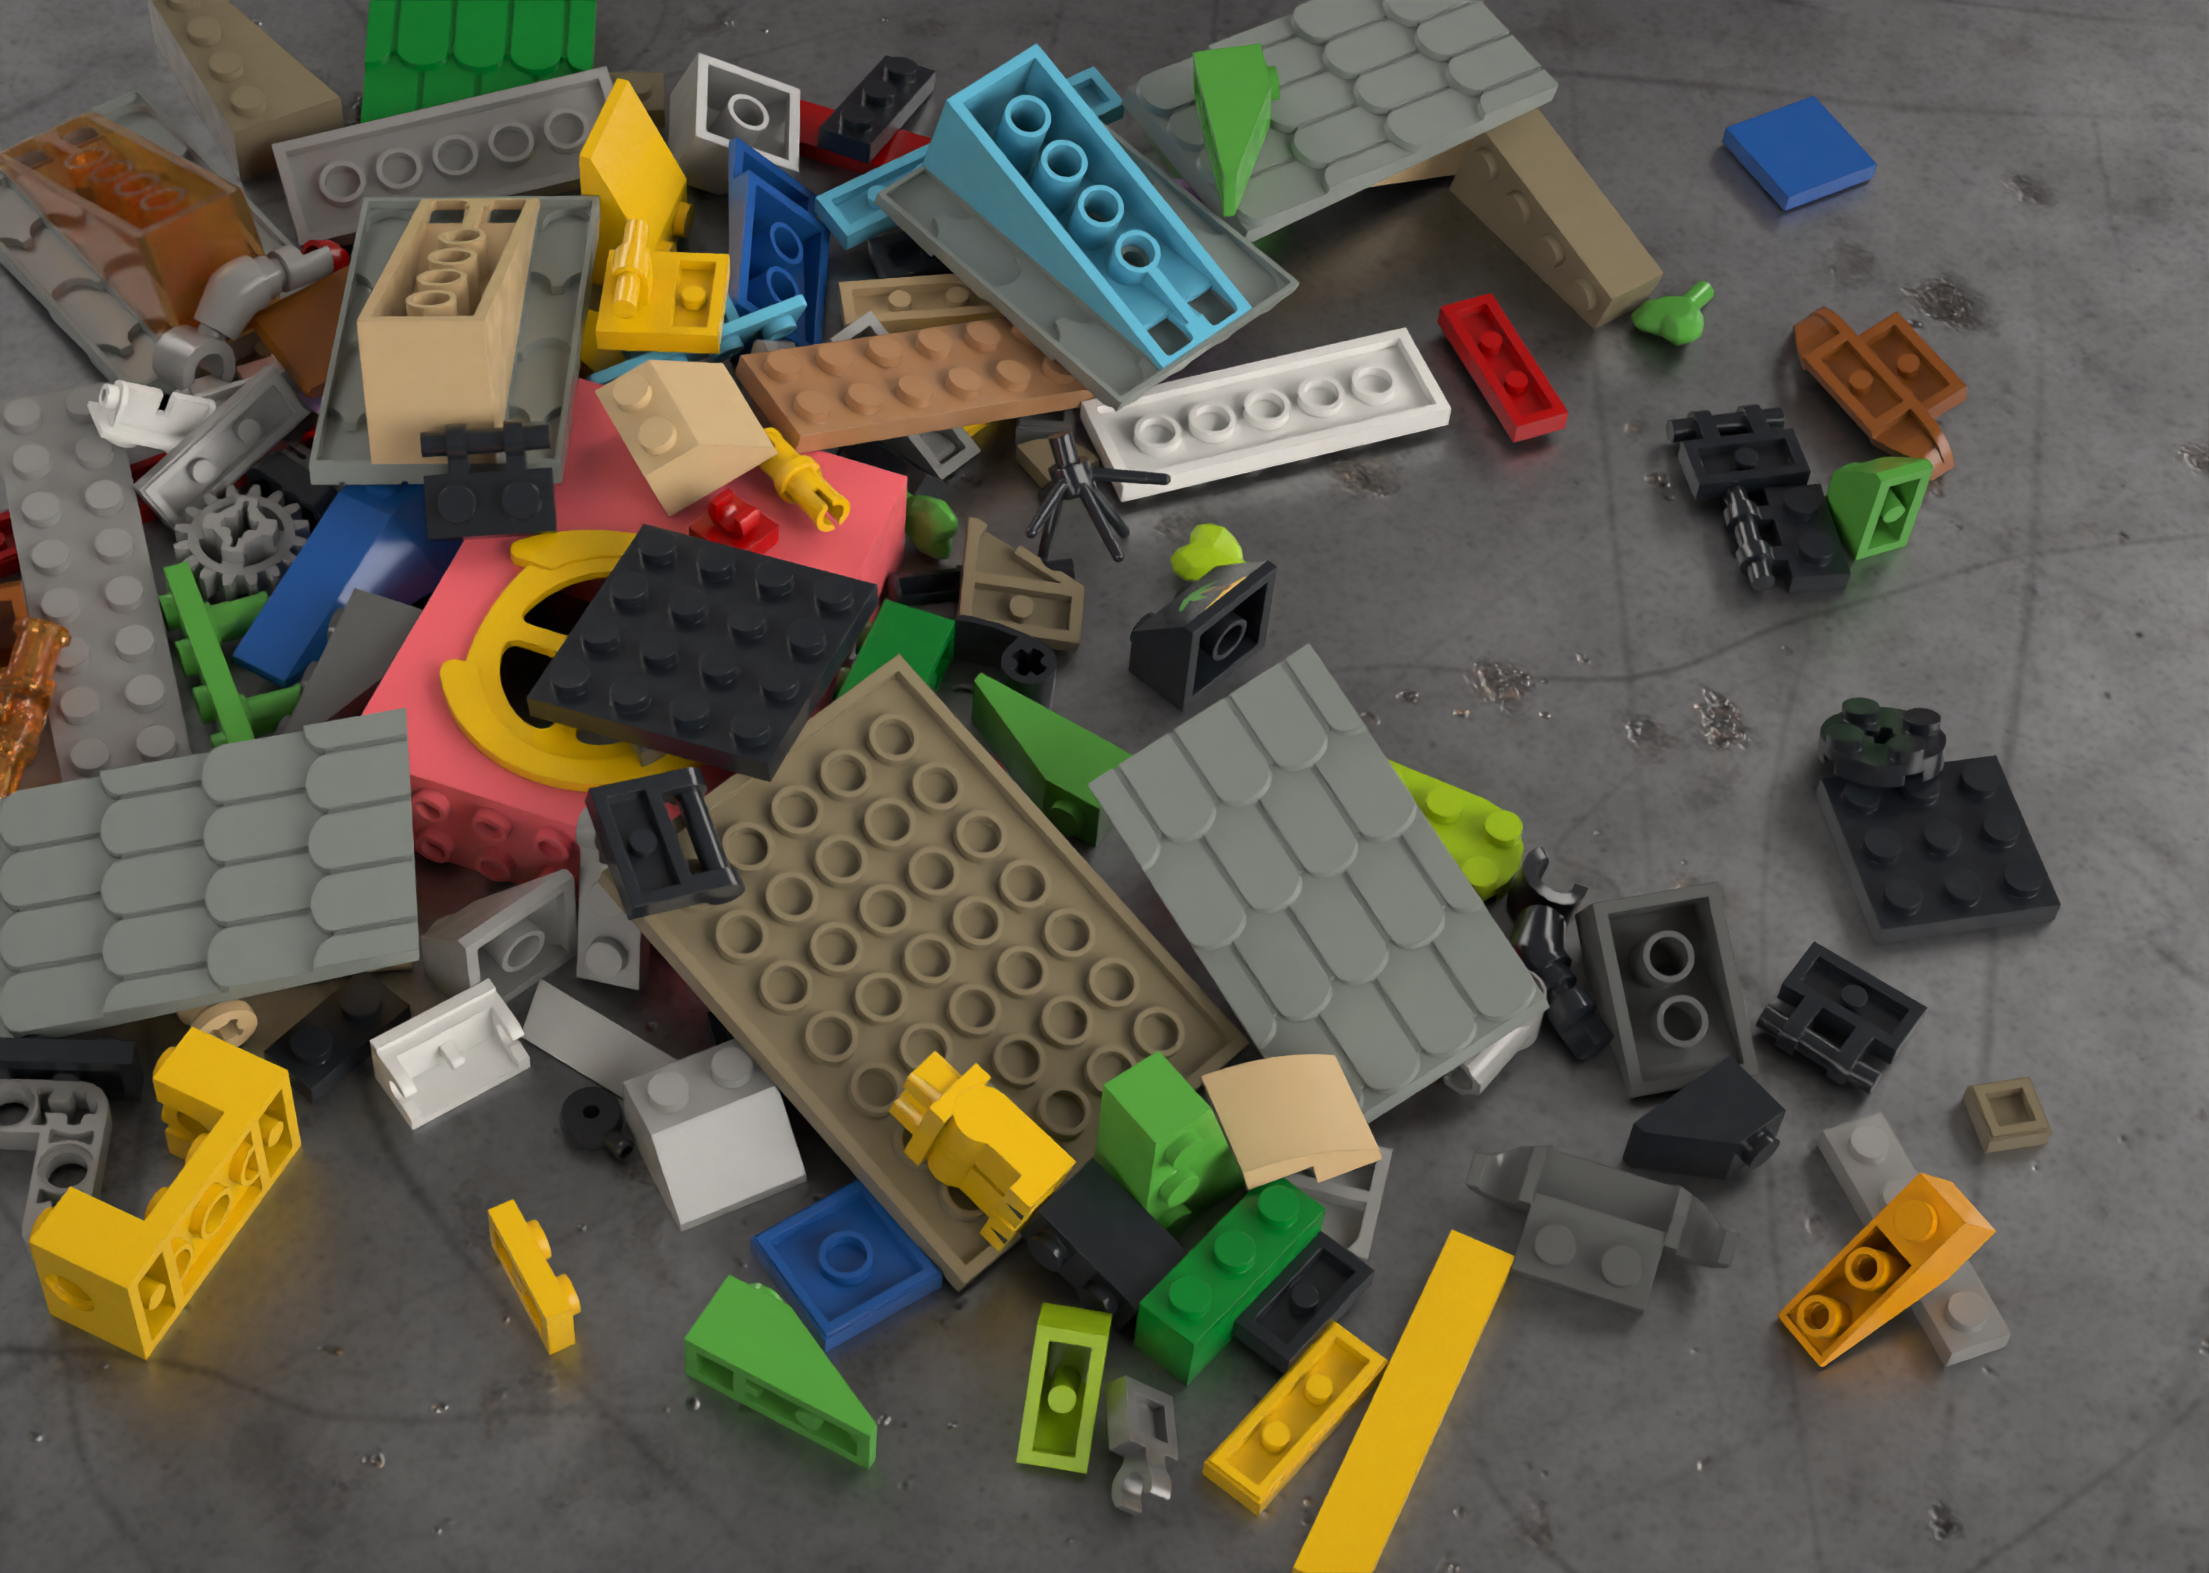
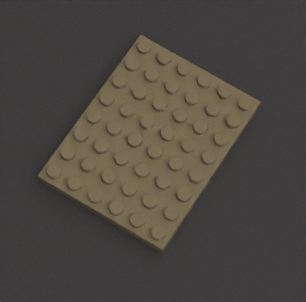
M900 654L809 719L771 782L736 773L704 796L729 865L739 869L744 882L745 892L741 896L725 904L710 905L706 902L631 920L906 1234L935 1263L957 1292L961 1291L1020 1241L1023 1236L1019 1232L998 1252L979 1233L989 1217L959 1187L947 1186L937 1180L929 1170L927 1158L917 1166L903 1152L913 1135L888 1111L893 1102L905 1090L903 1084L907 1077L934 1051L940 1054L961 1076L977 1063L991 1076L986 1086L993 1087L1007 1096L1076 1161L1063 1182L1056 1190L1057 1192L1092 1157L1094 1158L1102 1091L1105 1083L1159 1050L1192 1088L1197 1091L1204 1085L1201 1076L1223 1069L1250 1043ZM680 814L671 821L691 875L702 873L703 871ZM607 867L602 871L598 883L625 913L610 869Z

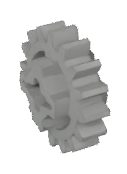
M255 484L250 488L247 495H239L234 485L227 486L226 498L220 500L214 495L206 493L203 495L204 509L201 510L188 506L184 510L187 524H176L174 528L177 543L173 544L177 564L188 561L196 584L200 583L202 596L207 599L218 591L224 592L226 601L237 600L239 594L251 596L266 589L273 593L311 535L308 520H303L301 506L298 503L285 506L284 493L279 490L268 498H264L261 496L260 485Z

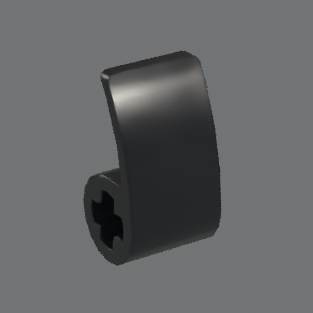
M959 615L955 619L953 659L969 661L1001 670V684L1049 710L1053 709L1057 659L1054 652L1047 645L1023 632L997 622L967 615Z

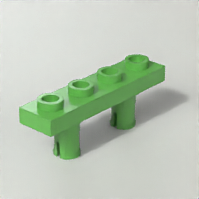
M188 561L164 567L168 593L158 596L162 617L168 632L179 629L182 640L174 642L176 653L184 677L188 678L196 675L200 686L192 688V694L202 725L214 722L217 730L216 734L209 735L212 750L223 744L258 739V736L275 732L280 721L286 715L292 716L301 698V682L288 688L245 698L243 693L238 695L221 650L222 643L237 640L246 635L269 599L266 591H260L258 594L237 600L210 605L208 601L203 602Z

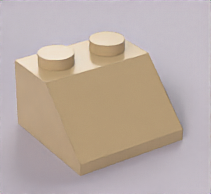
M649 359L595 391L642 474L669 517L778 454L723 363Z

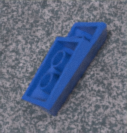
M736 136L729 141V297L739 317L802 294L807 307L796 322L797 328L779 340L795 342L796 347L822 344L830 230L816 218L814 209L815 197L817 195ZM763 337L744 343L745 348L737 355L731 357L730 362H739L741 355L751 354L753 343L756 340H764Z

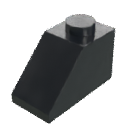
M1729 1056L1634 1122L1622 1159L1631 1168L1726 1180L1746 1165L1750 1169L1761 1166L1773 1155L1780 1144V1140L1776 1136L1786 1110Z

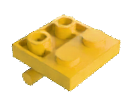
M641 219L629 220L625 225L622 244L616 250H609L595 331L597 349L719 354L730 280L729 254L648 251L646 247L649 225Z

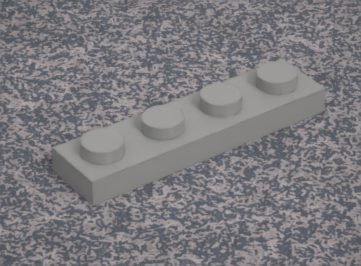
M1881 1112L1823 1130L1817 1144L1864 1227L1918 1175ZM1969 1260L1949 1279L1910 1306L1945 1367L2001 1349L2006 1346L2012 1334Z

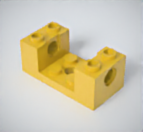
M193 1026L176 1048L169 1047L163 1052L153 1071L152 1080L157 1101L163 1104L161 1119L164 1123L168 1124L165 1135L169 1152L185 1160V1166L169 1187L164 1186L154 1194L147 1206L144 1221L70 1186L55 1207L46 1208L38 1216L28 1241L49 1313L144 1360H147L301 1146L288 1070Z

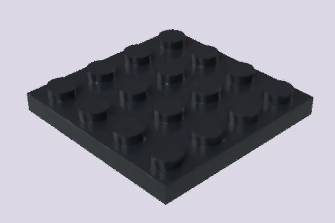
M643 524L527 696L530 716L771 782L879 604L877 584Z

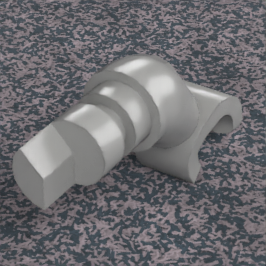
M288 244L270 251L267 257L260 255L251 258L250 256L242 255L221 266L210 276L193 319L200 322L198 328L186 324L175 326L165 332L156 343L152 355V368L156 375L163 382L183 391L195 382L194 372L198 364L199 367L231 383L235 373V356L232 348L226 343L227 338L236 341L253 316L267 308L271 299L278 297L281 291L288 293L331 275L334 270V261L328 245L302 255L295 246Z

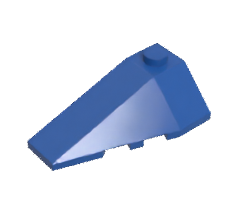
M403 481L402 484L345 485L338 492L232 654L233 663L282 688H288L302 680L307 667L312 661H319L328 643L327 632L331 618L338 608L346 607L355 588L407 605H412L425 596L430 599L464 540L430 542L428 540L424 484H408V481Z

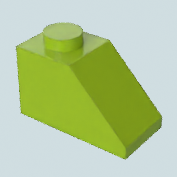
M1043 1302L1036 1327L1017 1463L1087 1474L1113 1313Z

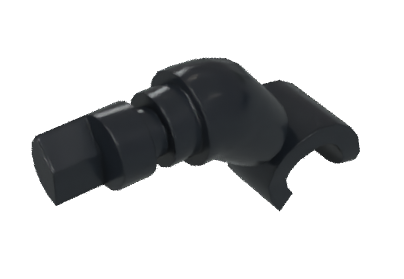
M1536 847L1527 854L1507 895V908L1512 918L1516 921L1509 938V943L1526 968L1543 980L1547 989L1546 1000L1550 1007L1545 1010L1544 1014L1578 1060H1583L1600 1052L1615 1037L1596 1012L1597 1005L1584 987H1574L1577 978L1570 970L1572 960L1565 950L1566 926L1571 924L1588 888L1574 884L1569 892L1559 893L1546 886L1541 879L1549 864V858L1545 848Z

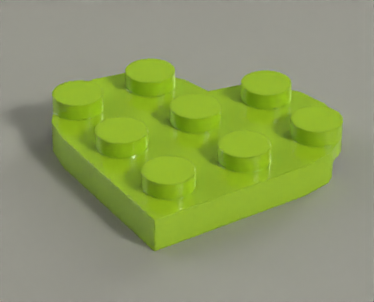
M1387 759L1481 900L1485 901L1492 896H1495L1496 901L1502 899L1514 883L1523 856L1524 846L1521 838L1523 824L1520 818L1510 811L1502 810L1480 796Z

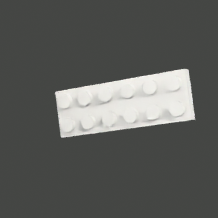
M1404 327L1160 383L1145 392L1137 401L1124 406L1117 412L1112 407L1102 404L1097 398L1082 401L1080 419L1104 468L1166 473L1170 475L1171 482L1168 485L1112 482L1120 501L1125 502L1449 424L1451 407L1409 332Z

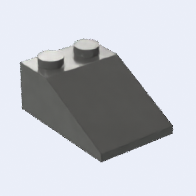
M1718 881L1592 903L1574 915L1587 978L1601 1018L1615 1036L1610 1044L1630 1099L1683 1089L1729 1056L1751 1076L1759 1075Z

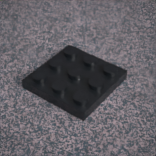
M1996 755L1944 762L1942 771L1933 779L1922 782L1923 772L1905 775V784L1902 787L1866 786L1847 781L1839 776L1820 779L1816 796L1876 945L2055 919L2061 903Z

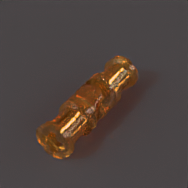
M18 617L15 619L13 631L17 638L8 667L0 669V798L9 797L11 793L18 791L25 768L34 765L39 745L38 736L45 726L57 689V684L52 679L61 650L69 647L72 636L66 628L48 620L33 617Z

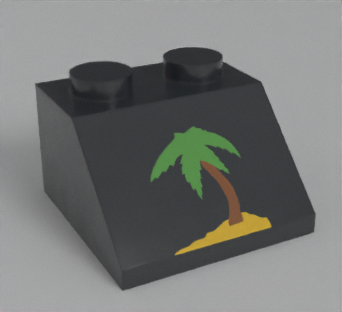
M1269 560L1220 565L1214 567L1198 581L1190 580L1185 583L1170 603L1156 614L1153 612L1147 613L1134 626L1130 635L1131 651L1128 671L1181 712H1184L1265 646L1277 566Z

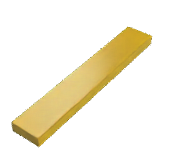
M1451 1230L1293 1566L1292 1573L1374 1572L1509 1276L1515 1259L1514 1255Z

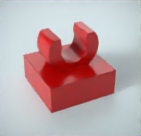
M729 488L711 500L707 505L708 512L689 526V536L762 555L779 542V525L759 512L755 506L748 504L738 497Z

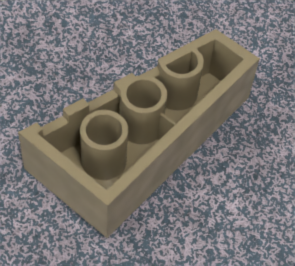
M148 0L156 46L240 182L278 170L271 144L344 128L341 97L228 0Z
M1538 108L1474 138L1449 190L1586 323L1595 330L1636 309L1649 299L1664 272Z

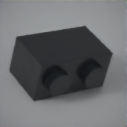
M1093 1157L1035 1212L1020 1232L1028 1241L1029 1250L1034 1258L1046 1269L1054 1272L1058 1271L1078 1291V1298L1085 1309L1113 1313L1111 1325L1117 1331L1138 1312L1139 1303L1188 1254Z

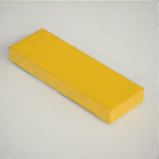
M1333 1321L1204 1462L1202 1474L1256 1516H1259L1382 1379L1389 1361Z

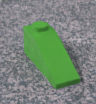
M1261 43L1193 52L1192 94L1223 217L1235 216L1270 127L1271 101L1280 99L1277 68L1275 65H1266Z
M980 673L974 680L971 720L1022 791L1059 832L1071 837L1076 836L1096 848L1113 827V824L1094 797L1088 784L1112 768L1113 770L1119 767L1118 764L1133 755L987 675Z
M729 1274L684 1338L685 1374L869 1470L876 1460L877 1424L791 1306L784 1303L783 1299L771 1288L760 1283H751L749 1285Z

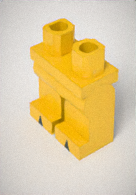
M934 1051L907 1077L903 1084L905 1090L893 1102L888 1112L913 1135L903 1152L917 1166L927 1158L929 1170L937 1180L947 1186L959 1187L989 1217L979 1233L1000 1252L1024 1228L1035 1212L1056 1192L1076 1161L1007 1096L993 1087L986 1086L991 1076L977 1063L961 1076L940 1054Z

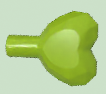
M1214 523L1197 525L1190 533L1189 544L1178 548L1170 557L1173 572L1185 581H1198L1216 566L1247 563L1243 560L1242 548L1236 538L1225 527Z

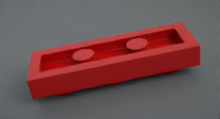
M1492 293L1440 306L1437 323L1513 443L1565 429L1569 412Z

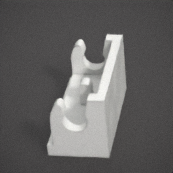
M489 978L370 1040L375 1078L412 1130L530 1068V1056L518 1040V1038L525 1035L523 1029L496 992V987Z

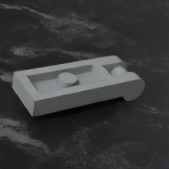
M585 807L579 816L576 827V842L580 846L577 977L639 990L648 980L650 941L631 920H628L624 911L598 883L602 871L608 867L587 807Z

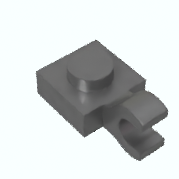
M1124 1375L1104 1385L1107 1415L1106 1431L1109 1439V1450L1124 1456L1123 1465L1114 1478L1111 1494L1116 1508L1136 1516L1142 1513L1140 1500L1142 1490L1144 1495L1162 1503L1170 1499L1172 1485L1170 1476L1166 1471V1466L1179 1460L1173 1396Z

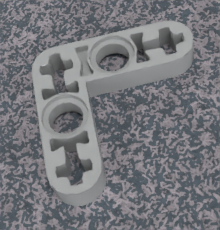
M0 1079V1106L15 1102L29 1108L27 1115L20 1122L10 1126L0 1125V1150L36 1151L22 1222V1238L27 1254L34 1265L28 1243L32 1227L38 1216L46 1208L55 1207L68 1190V1188L55 1187L49 1183L48 1180L51 1173L64 1164L73 1163L83 1166L87 1169V1174L73 1188L100 1199L113 1123L106 1095L102 1089L92 1083L82 1081ZM43 1106H49L51 1111L45 1112L47 1120L46 1125H43V1113L41 1109ZM78 1109H89L90 1114L83 1116L81 1124H69L68 1120L75 1118Z

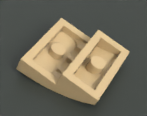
M1300 1054L1271 1057L1231 1066L1201 1076L1207 1097L1248 1190L1311 1167L1317 1183L1382 1159L1380 1149L1335 1055Z

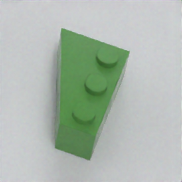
M1159 1050L1103 1085L1094 1159L1174 1239L1188 1229L1196 1216L1244 1186L1243 1177L1211 1107Z

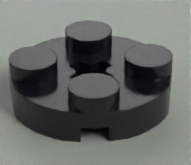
M1857 697L1845 700L1842 703V712L1832 715L1822 724L1818 756L1823 764L1827 758L1835 762L1834 774L1847 781L1873 787H1902L1905 784V775L1923 772L1922 782L1933 779L1942 771L1945 762L1947 739L1944 732L1940 729L1941 716L1931 709L1912 708L1902 710L1880 707L1872 699Z

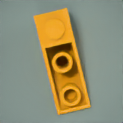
M1920 1172L1777 1316L1816 1363L1824 1367L1949 1279L1996 1230L1953 1182Z

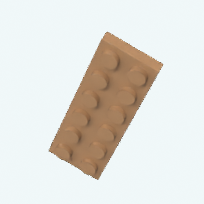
M1006 317L746 354L740 356L735 371L736 377L772 426L780 432L783 438L799 454L1079 408L1082 401L1091 400L1094 397L1056 359L1051 361Z

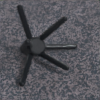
M1070 430L1049 436L1048 440L1055 460V464L1048 468L1051 481L1038 492V499L1043 503L1025 531L1026 536L1032 539L1037 536L1044 525L1037 556L1041 555L1042 558L1049 560L1063 501L1080 498L1115 562H1122L1124 560V553L1109 524L1121 538H1127L1130 535V530L1096 487L1095 480L1168 485L1171 482L1170 475L1147 471L1091 467L1087 456H1078Z

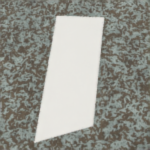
M540 978L523 1027L525 1035L522 1038L624 1099V1081L678 1061Z

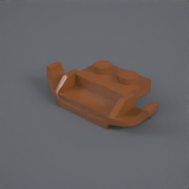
M1824 306L1816 309L1808 317L1793 325L1796 337V350L1803 370H1808L1869 437L1870 443L1873 446L1895 457L1929 459L1934 466L1930 477L1931 482L1955 467L1949 443L1934 419L1967 399V385L1897 311L1859 335L1838 314Z

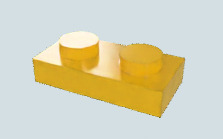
M514 1199L488 1209L491 1246L549 1355L574 1345L573 1316L581 1312L580 1302L568 1276L564 1273L555 1277L547 1262V1259L551 1258V1250L539 1222L536 1219L526 1222Z

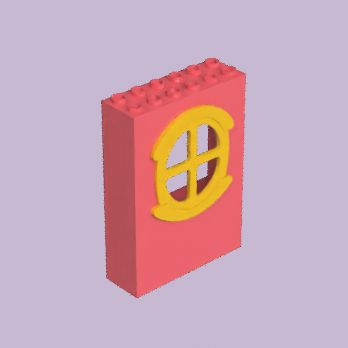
M578 378L572 411L573 423L562 483L555 484L558 532L530 536L464 540L361 714L367 715L406 708L414 851L419 852L422 856L434 862H450L478 871L493 881H509L519 885L559 870L567 869L574 876L575 900L579 904L580 846L576 842V827L579 816L586 807L585 799L589 788L682 768L695 767L701 770L707 786V792L703 795L704 797L736 773L671 754H666L661 759L642 767L631 743L622 741L605 745L586 744L579 741L576 737L580 729L559 723H554L546 729H539L525 723L510 706L504 694L500 679L502 655L508 648L517 646L554 658L568 636L528 624L524 621V616L535 605L555 592L591 602L643 524L689 535V526L708 512V503L725 489L729 488L738 497L748 504L755 506L759 512L779 525V542L763 555L877 584L879 604L869 621H873L886 595L887 578L891 573L898 571L904 559L907 476L821 450L800 453V455L812 457L821 467L819 469L822 471V477L850 503L849 515L841 525L828 512L825 513V516L835 527L834 530L827 532L819 530L810 517L796 503L785 502L776 493L774 481L759 466L669 517L595 393L597 389L604 385ZM857 640L809 719L833 702L836 679L844 665L851 666L856 656ZM669 802L664 803L671 821L681 814L677 805H672Z

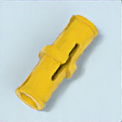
M772 427L763 429L778 454L758 466L774 481L776 493L785 502L796 503L821 531L827 532L835 529L834 524L825 516L826 512L841 525L849 515V501L822 477V471L819 469L821 467L812 457L800 455L777 429Z

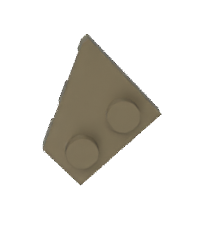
M969 517L965 531L957 617L959 615H967L997 622L1031 636L1047 645L1050 649L1076 652L1081 639L1085 586L1062 571H1054L1047 568L1040 557L1023 546L1019 545L1017 549H1014L986 531L987 523L979 518Z

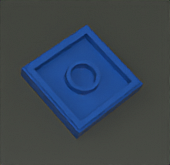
M1815 96L1726 127L1722 140L1725 146L1784 211L1872 179L1877 167V163Z
M859 1179L750 1238V1251L824 1353L942 1287L943 1274L935 1263L914 1243Z

